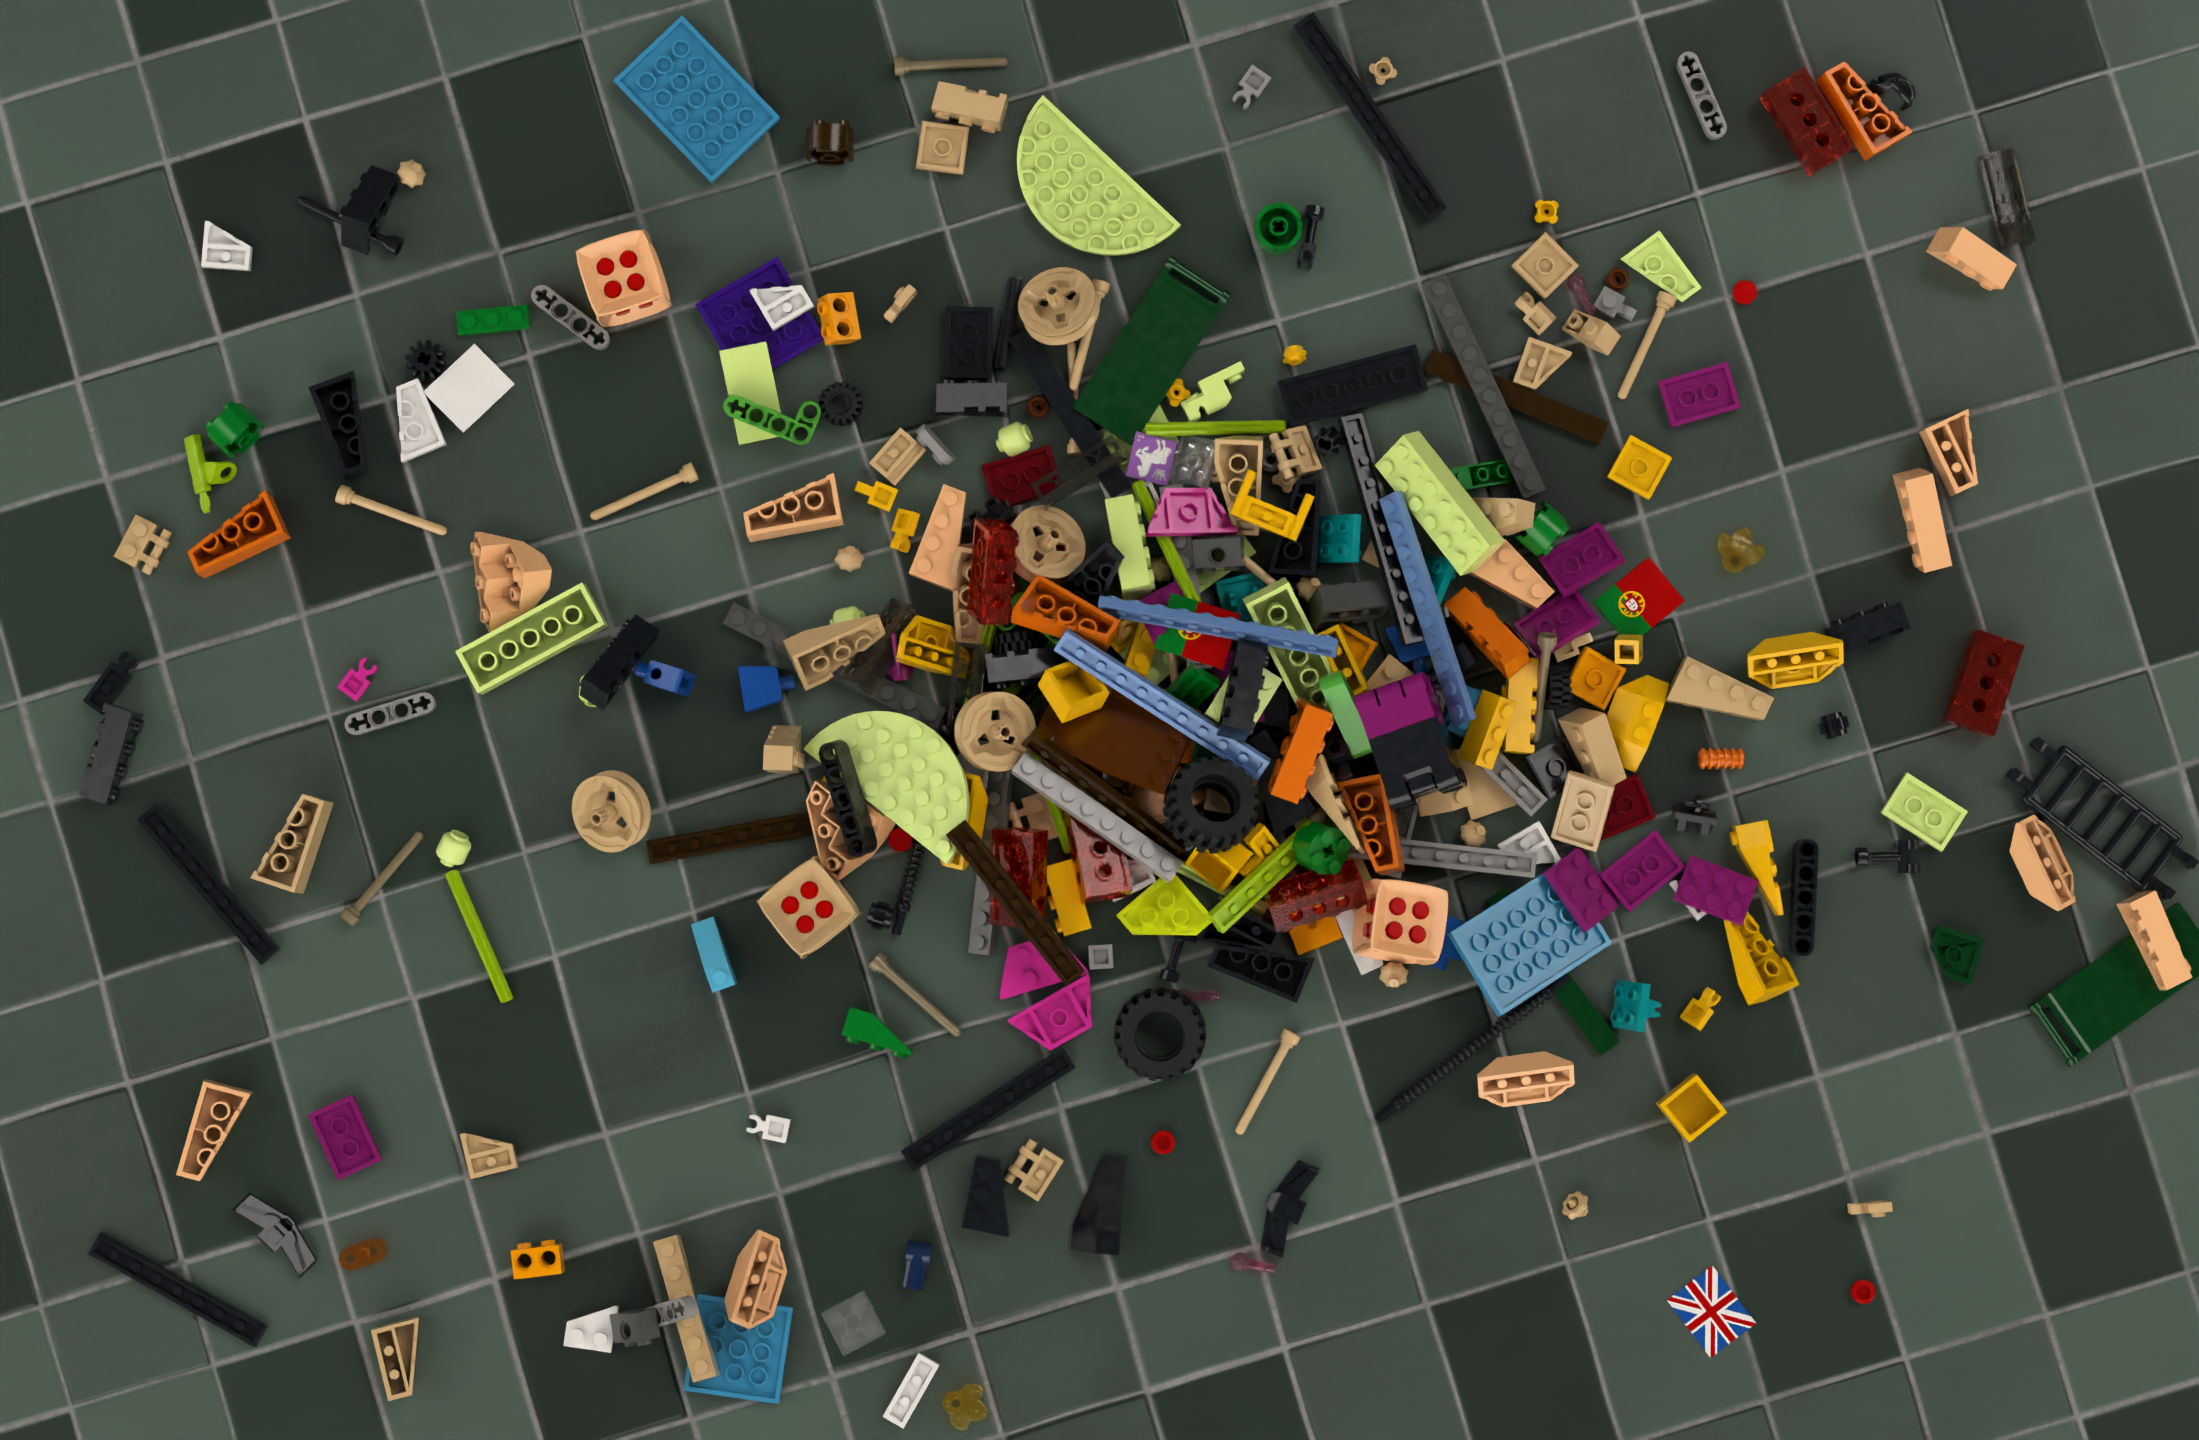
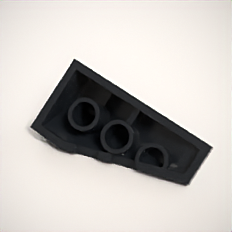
M1108 539L1069 574L1059 586L1098 608L1099 597L1106 595L1124 556Z
M1102 1155L1073 1223L1071 1249L1095 1254L1119 1255L1127 1157Z

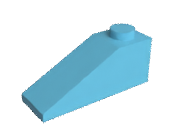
M714 916L691 924L712 993L738 984Z

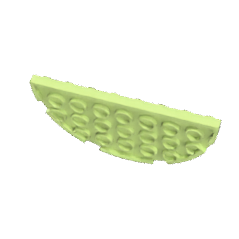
M1042 95L1028 114L1019 137L1017 171L1020 187L1027 205L1038 222L1049 233L1066 245L1080 251L1103 256H1119L1149 249L1167 239L1181 227L1179 222Z
M869 711L853 714L830 724L805 746L804 750L821 763L819 748L823 744L835 740L845 741L850 749L864 798L947 865L951 863L958 850L946 834L966 819L968 822L970 808L969 790L963 767H961L953 749L935 730L912 717L900 713Z

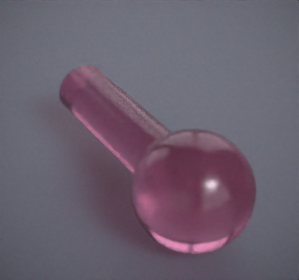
M1580 274L1571 275L1567 280L1568 289L1577 294L1585 313L1593 315L1596 311L1584 289L1586 286L1585 278Z
M1187 988L1179 989V992L1189 996L1192 1002L1220 999L1219 990L1191 992Z
M1242 1252L1234 1254L1231 1259L1233 1269L1239 1272L1247 1269L1271 1274L1276 1272L1277 1265L1249 1259L1248 1255Z

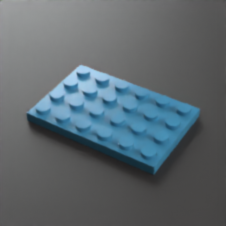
M680 16L613 80L712 184L781 119L683 16Z
M1543 873L1447 934L1497 1017L1502 1016L1612 944L1600 922L1586 932L1581 930Z

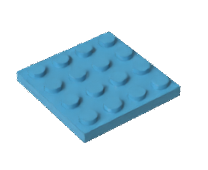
M698 1293L697 1305L714 1351L720 1375L693 1383L687 1363L683 1390L779 1404L793 1307L777 1305L773 1317L752 1329H747L729 1321L724 1302L725 1297Z

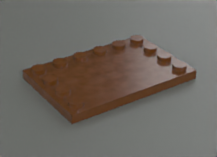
M1105 683L1104 685L1110 693L1102 708L1065 723L1060 721L1051 705L1048 704L1037 727L1039 732L1085 766L1157 793L1166 794L1191 738ZM1191 707V708H1193L1194 710H1196L1197 712H1199L1200 714L1202 713V710H1199V709H1197V708Z

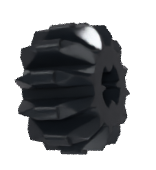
M427 340L424 346L421 341H417L418 349L416 350L410 346L409 350L413 352V355H406L405 357L407 360L412 361L406 367L409 370L414 369L412 372L414 377L420 375L421 380L426 381L429 374V377L434 380L436 379L435 371L439 374L443 373L439 366L447 365V362L441 359L446 356V353L439 351L441 346L438 343L432 346V341ZM426 355L431 358V360H428L430 362L428 365L421 362L422 360L424 361L423 357Z

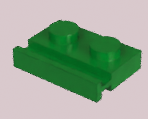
M1190 663L1165 691L1186 705L1198 708L1216 690L1220 684V679L1201 668L1198 670L1194 667V664Z

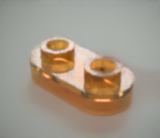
M371 1238L351 1245L341 1251L339 1262L344 1269L349 1271L371 1265L386 1257L388 1252L387 1244L380 1238ZM372 1246H375L378 1249V1253L376 1255H373L370 1252V1248ZM349 1254L354 1255V1263L348 1261L347 1257Z

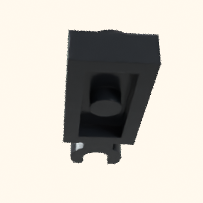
M126 651L120 654L118 665L113 662L109 664L83 700L101 715L106 714V712L102 711L104 703L113 704L131 680L132 676L127 672L130 669L136 668L139 664L138 659H134L132 663L127 664L126 657L129 653Z

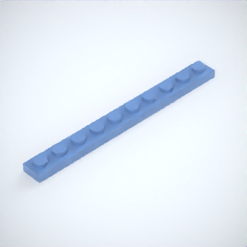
M1395 491L1379 499L1453 727L1476 719V715L1403 492Z
M1112 595L1100 596L1098 601L1099 609L1119 619L1234 640L1242 638L1267 644V646L1336 658L1338 639L1327 634L1314 635L1304 630L1292 631L1282 626L1270 627L1255 621L1248 623L1238 621L1233 617L1221 618L1215 617L1210 613H1193L1184 608L1171 609L1161 604L1149 605L1139 600L1127 601Z
M1067 628L1055 646V652L1222 759L1233 761L1232 765L1236 768L1240 765L1244 769V773L1250 775L1256 781L1270 763L1271 759L1246 742L1217 736L1218 724Z

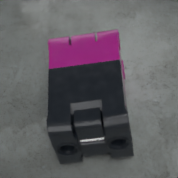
M1423 672L1353 696L1385 787L1387 800L1390 807L1396 810L1420 803L1421 797L1439 791L1447 794L1468 786L1436 696L1435 686L1430 675Z

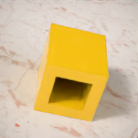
M1619 634L1615 639V664H1639L1643 658V635Z

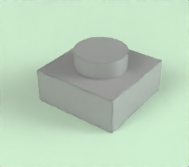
M1112 944L1088 945L1090 970L1114 968Z

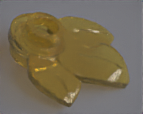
M1747 527L1738 530L1732 537L1726 533H1721L1717 542L1718 550L1723 555V566L1731 573H1738L1747 565L1757 564L1765 553L1764 546L1752 545L1751 533ZM1731 557H1736L1738 559L1737 565L1731 564Z
M965 1384L959 1391L951 1390L945 1394L942 1401L943 1408L950 1414V1422L955 1428L966 1431L969 1420L980 1421L988 1416L986 1407L979 1401L985 1390L981 1385ZM954 1399L959 1400V1404L956 1407L951 1405Z

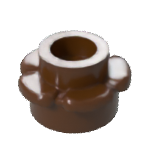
M1613 268L1606 275V284L1613 291L1624 290L1629 284V275L1625 270ZM1615 278H1619L1620 281L1616 282Z
M1043 396L1030 398L1028 401L1029 406L1027 407L1028 414L1034 416L1035 419H1043L1050 412V405L1047 403V399ZM1040 405L1041 409H1036V406Z

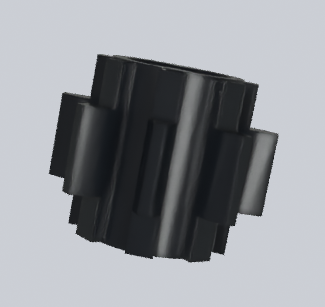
M1334 426L1327 429L1322 427L1318 430L1319 434L1313 438L1317 446L1315 450H1319L1324 457L1327 454L1336 455L1339 452L1338 448L1344 445L1343 439H1341L1343 433L1338 432Z
M1841 711L1820 717L1821 723L1818 726L1821 735L1825 734L1826 739L1848 734L1847 727H1850L1847 716L1842 715Z
M878 901L877 904L872 902L866 923L871 924V928L876 930L889 929L895 909L889 907V903Z

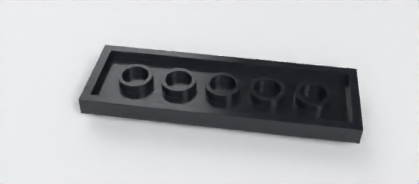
M1416 344L1277 382L1290 428L1428 391Z

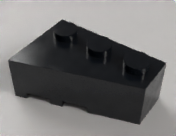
M976 1155L962 1228L1009 1237L1001 1159Z

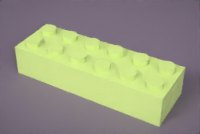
M1419 431L1403 435L1375 464L1393 490L1403 492L1407 508L1460 576L1476 571L1505 542Z
M1285 577L1242 599L1252 620L1265 626H1282L1287 630H1304L1314 634ZM1267 646V650L1294 703H1296L1299 696L1321 704L1331 712L1318 681L1319 678L1334 673L1326 656Z
M581 582L455 652L477 693L483 695L608 627V624L586 584Z

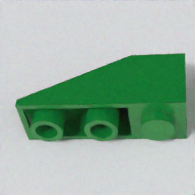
M1504 459L1448 468L1466 492L1512 482L1510 470Z
M852 1006L849 1008L841 1034L847 1036L845 1041L858 1045L860 1041L869 1043L868 1048L881 1052L883 1048L892 1050L891 1055L904 1059L906 1055H912L913 1051L874 1013Z

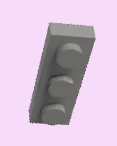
M1500 751L1492 770L1479 766L1530 817L1548 800Z

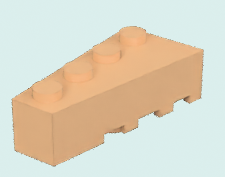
M834 473L827 475L826 478L817 482H811L799 490L784 494L781 498L774 501L771 500L743 513L747 537L750 542L844 525Z

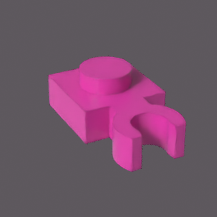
M366 657L360 660L359 670L356 671L351 668L337 686L338 689L356 702L360 700L372 684L367 677L374 675L379 668L377 665H374L371 670H366L365 664L369 660Z

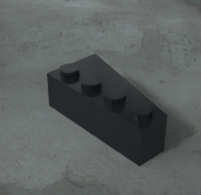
M1242 638L1238 639L1219 719L1217 736L1245 742L1248 736H1252L1255 727L1254 715L1257 713L1260 703L1258 694L1259 690H1262L1265 676L1262 675L1263 667H1267L1270 653L1266 652L1267 644Z
M1267 726L1256 731L1252 736H1248L1245 742L1271 759L1257 781L1274 833L1277 835L1315 812L1317 806L1309 793H1306L1304 798L1299 799L1298 804L1271 795L1267 791L1276 760L1283 757L1280 753L1281 749Z
M1215 944L1207 967L1297 1003L1315 959Z

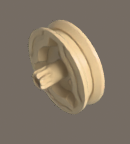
M1058 267L1041 272L1026 284L1019 297L1018 311L1027 332L1035 340L1047 345H1064L1080 339L1091 330L1099 316L1100 301L1091 280L1084 273L1073 268ZM1074 292L1076 295L1071 300H1068L1066 296ZM1041 301H1048L1047 307L1041 306Z
M1037 505L1025 509L1008 527L1004 538V550L1009 564L1019 576L1030 583L1037 574H1040L1058 585L1082 563L1085 556V539L1080 527L1071 516L1052 506ZM1037 527L1042 535L1036 537L1033 528ZM1056 545L1064 546V551H1056Z
M983 692L969 699L959 711L954 727L955 742L963 758L972 766L986 771H1008L1014 768L1024 752L1031 753L1021 743L1036 728V723L1030 708L1019 697L1006 692ZM992 710H998L999 720H991ZM982 736L988 742L980 745L977 740ZM1009 736H1012L1014 738L1011 744H1008L1003 740H1009Z
M607 770L584 780L577 787L572 799V816L578 832L587 843L598 850L613 853L636 844L646 835L651 822V807L645 791L634 778L620 771ZM610 791L615 793V800L609 799ZM621 817L627 823L625 827L618 822Z

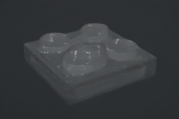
M1181 436L1172 463L1169 480L1208 489L1215 469V440L1195 436Z
M864 1290L821 1313L843 1356L886 1334V1330Z

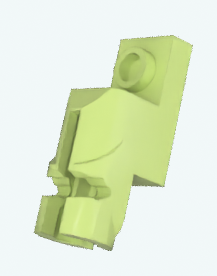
M1241 361L1199 381L1197 386L1201 393L1198 394L1196 392L1180 403L1189 422H1195L1201 418L1199 409L1205 411L1206 415H1210L1229 404L1232 397L1225 382L1228 381L1231 384L1242 378L1241 374L1244 373L1245 369Z

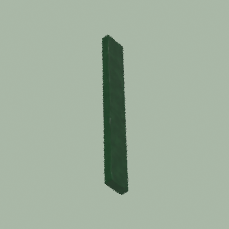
M1504 887L1485 902L1490 907L1510 893ZM1568 972L1572 980L1554 994L1598 1054L1602 1056L1620 1041Z

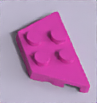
M1165 488L1146 531V537L1236 535L1238 531L1236 526H1232L1226 517L1227 512L1217 501V496L1212 488Z
M1028 941L1008 947L999 997L1002 1000L1062 982L1033 944ZM1076 958L1085 970L1080 976L1089 974L1088 969Z
M1089 975L1083 976L1007 1019L1008 1022L1050 1051L1092 1027Z

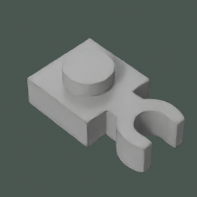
M1252 64L1238 84L1243 90L1234 94L1232 102L1235 103L1238 98L1243 97L1246 103L1242 109L1246 110L1251 102L1250 97L1253 95L1258 99L1271 81V77Z

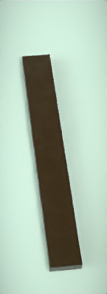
M1432 349L1423 372L1473 393L1458 359ZM1492 374L1508 408L1594 444H1600L1609 422Z
M1036 728L1024 738L1021 745L1078 789L1175 857L1185 850L1184 841L1181 839L1177 840L1171 831Z
M807 811L648 840L646 844L650 864L810 836L813 835V830Z
M966 819L949 831L946 836L1064 985L1067 986L1085 972L1084 968Z

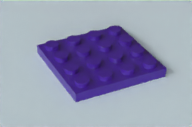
M778 257L695 304L721 350L766 341L772 371L824 341L821 330L809 310L773 331L749 290L754 288L767 289L771 287L794 286Z

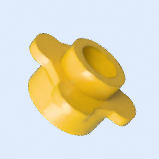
M1538 200L1535 203L1537 214L1534 219L1537 223L1544 221L1555 224L1558 221L1556 213L1559 204L1557 201Z
M1300 345L1289 346L1284 349L1283 357L1285 358L1283 363H1289L1290 365L1301 364L1306 360L1305 355L1307 351L1303 350V347Z
M1176 379L1165 396L1170 400L1171 406L1177 407L1184 399H1188L1191 393L1185 389L1181 379Z

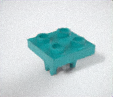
M1340 514L1321 516L1319 563H1359V556H1362V551L1359 550L1360 532H1364V527H1361V515Z
M1422 551L1440 605L1442 601H1446L1447 597L1444 595L1450 580H1454L1456 577L1453 574L1455 568L1446 557Z
M1253 573L1216 581L1215 585L1221 608L1240 614L1239 621H1252L1242 599L1266 587L1265 583Z
M1617 980V985L1614 989V1007L1611 1012V1027L1645 1033L1646 1018L1660 1017V1013L1656 1012L1655 1008H1660L1662 1004L1649 999L1651 984Z

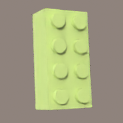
M1133 494L1105 499L1111 540L1124 556L1118 569L1123 600H1139L1151 594V591L1156 590L1153 569H1148L1151 568L1148 546H1145L1147 543L1144 524H1139L1142 523L1139 501L1134 502Z

